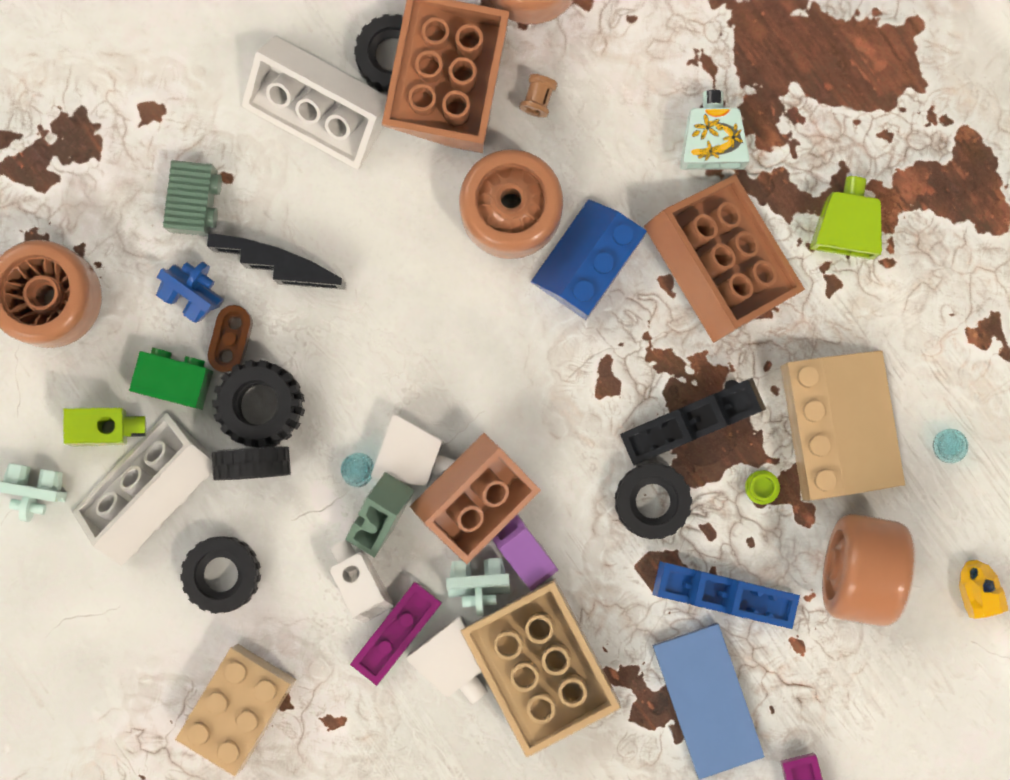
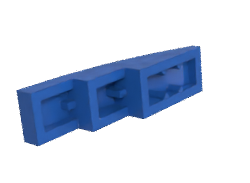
M662 561L659 563L652 595L789 629H793L800 595Z

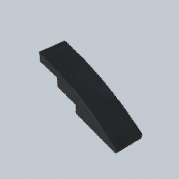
M208 233L207 247L213 252L241 254L240 263L245 268L273 270V280L277 284L345 290L346 283L341 277L301 256L279 247L245 238Z
M750 378L620 435L634 466L766 410V407L753 378Z

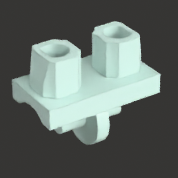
M9 463L4 479L0 481V492L23 496L21 500L11 499L9 508L19 510V519L21 521L30 522L34 513L44 515L46 512V505L37 503V499L51 502L66 501L67 492L61 491L62 472L40 469L37 486L27 485L31 467Z
M502 558L484 560L485 575L471 576L470 562L466 564L462 560L453 561L450 578H446L448 597H462V607L476 606L477 616H484V606L497 605V594H510L509 573L505 574Z

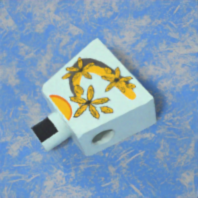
M721 90L704 91L703 108L691 109L688 115L680 170L744 169L749 163V153L739 108H723V91Z

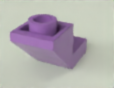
M519 514L492 539L531 591L559 571L544 547L531 534Z

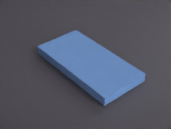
M715 623L652 645L698 779L700 780L764 758L761 744L719 624Z

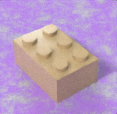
M237 644L229 649L175 740L235 777L244 768L297 679Z

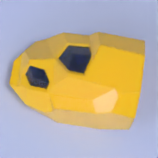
M978 560L966 561L960 572L959 589L968 616L977 619L1008 611L1004 590L1000 585L997 574L992 568Z

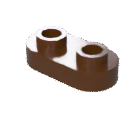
M238 305L227 306L219 312L208 349L210 365L222 373H231L233 371L231 367L236 364L242 365L253 326L252 317L249 312ZM234 318H240L241 326L238 329H232L230 326L231 321ZM230 350L233 354L232 360L223 362L222 354Z

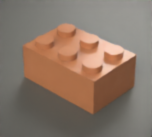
M483 433L409 507L463 562L468 564L541 490L495 442Z

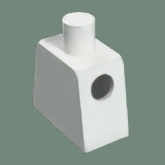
M393 414L371 477L380 479L386 472L402 483L428 487L432 474L440 477L456 460L440 455L444 443L442 440Z
M347 540L336 544L330 549L337 562V565L332 567L330 572L354 619L366 623L395 606L373 564L366 555L361 552L356 554L351 543ZM359 571L358 579L353 582V575Z
M460 615L412 651L406 659L445 697H449L460 688L468 701L473 704L488 691L476 676L482 671L461 633V630L467 627Z

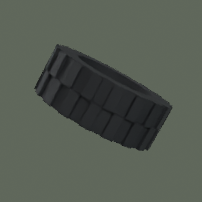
M385 14L380 18L375 17L368 25L365 24L362 32L356 38L357 45L354 47L355 60L361 76L366 79L367 84L371 87L374 86L377 88V91L382 93L389 90L392 70H387L378 63L376 51L384 40L391 38L399 39L403 20L402 15L395 14V16Z
M256 447L212 452L213 480H240L291 475L289 447Z
M648 463L635 467L620 480L615 492V510L620 522L631 533L642 538L663 539L669 535L672 536L679 528L685 525V521L691 513L692 497L690 496L691 489L689 484H686L685 478L670 466L660 463ZM648 484L660 485L669 494L670 506L661 517L648 518L642 515L637 508V494L641 488Z
M219 536L200 541L195 545L194 549L189 550L186 554L187 558L181 566L183 569L182 574H180V581L183 582L182 589L184 594L188 595V600L192 604L199 606V609L203 611L208 610L211 611L210 613L215 614L231 612L248 603L252 595L257 592L259 588L257 587L258 582L261 581V575L259 574L261 566L255 557L257 555L248 548L249 545L245 542H240L234 537ZM218 557L231 560L238 571L235 585L224 592L211 589L204 578L207 564Z

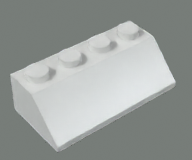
M274 36L256 51L241 107L358 170L384 127L382 126L387 96L287 41Z
M166 413L72 513L91 545L122 566L131 556L138 552L140 546L155 531L162 527L164 521L187 500L188 496L199 484L211 475L213 471L212 456L170 414Z

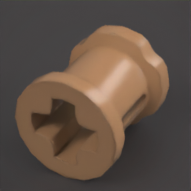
M530 74L528 79L530 86L525 100L520 102L519 108L532 116L546 118L549 114L547 106L552 91H556L558 83L540 74Z

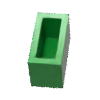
M152 348L151 354L139 352L129 391L203 410L213 374L212 370L204 368L205 361L185 356L184 362L171 359V352Z

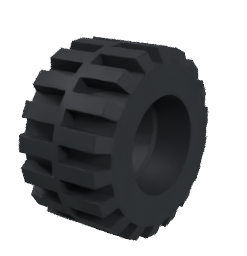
M248 360L245 361L244 365L236 364L231 367L233 370L231 373L223 374L220 378L223 380L221 386L216 385L214 392L217 393V399L212 400V407L216 408L217 414H214L216 422L221 424L222 427L220 429L224 434L229 435L231 440L250 447H274L279 445L282 440H288L293 436L291 433L294 429L298 430L301 424L299 419L301 416H304L305 409L302 408V402H305L304 394L300 392L299 388L301 386L288 371L268 361L260 360L255 362ZM264 384L275 391L278 399L277 410L268 422L261 425L251 424L243 416L241 409L242 399L250 388Z

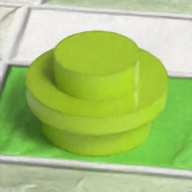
M760 470L752 473L747 478L745 492L752 502L765 505L773 502L778 497L780 484L773 473Z

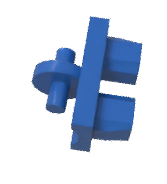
M188 262L182 268L173 265L168 270L162 268L157 275L161 283L156 296L169 304L176 303L180 295L185 297L189 302L182 313L194 323L202 321L210 311L219 308L224 301L222 297L210 290L215 281L207 276L210 266L205 262L199 263L196 267Z

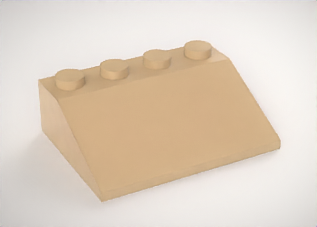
M883 351L788 362L780 366L803 501L845 496L905 485Z
M555 578L461 630L526 758L621 709L620 701Z

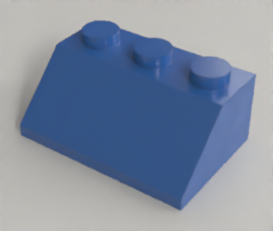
M588 199L533 277L531 283L584 320H587L644 239L647 231L619 211Z

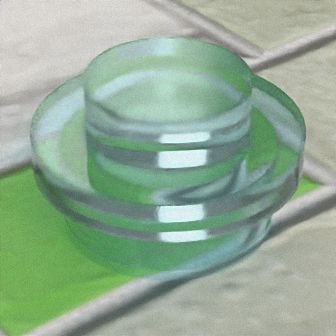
M946 429L935 436L933 451L939 460L945 463H956L966 456L968 441L962 432L956 429Z
M354 453L343 460L341 475L350 486L363 487L372 479L371 474L374 469V463L368 455Z

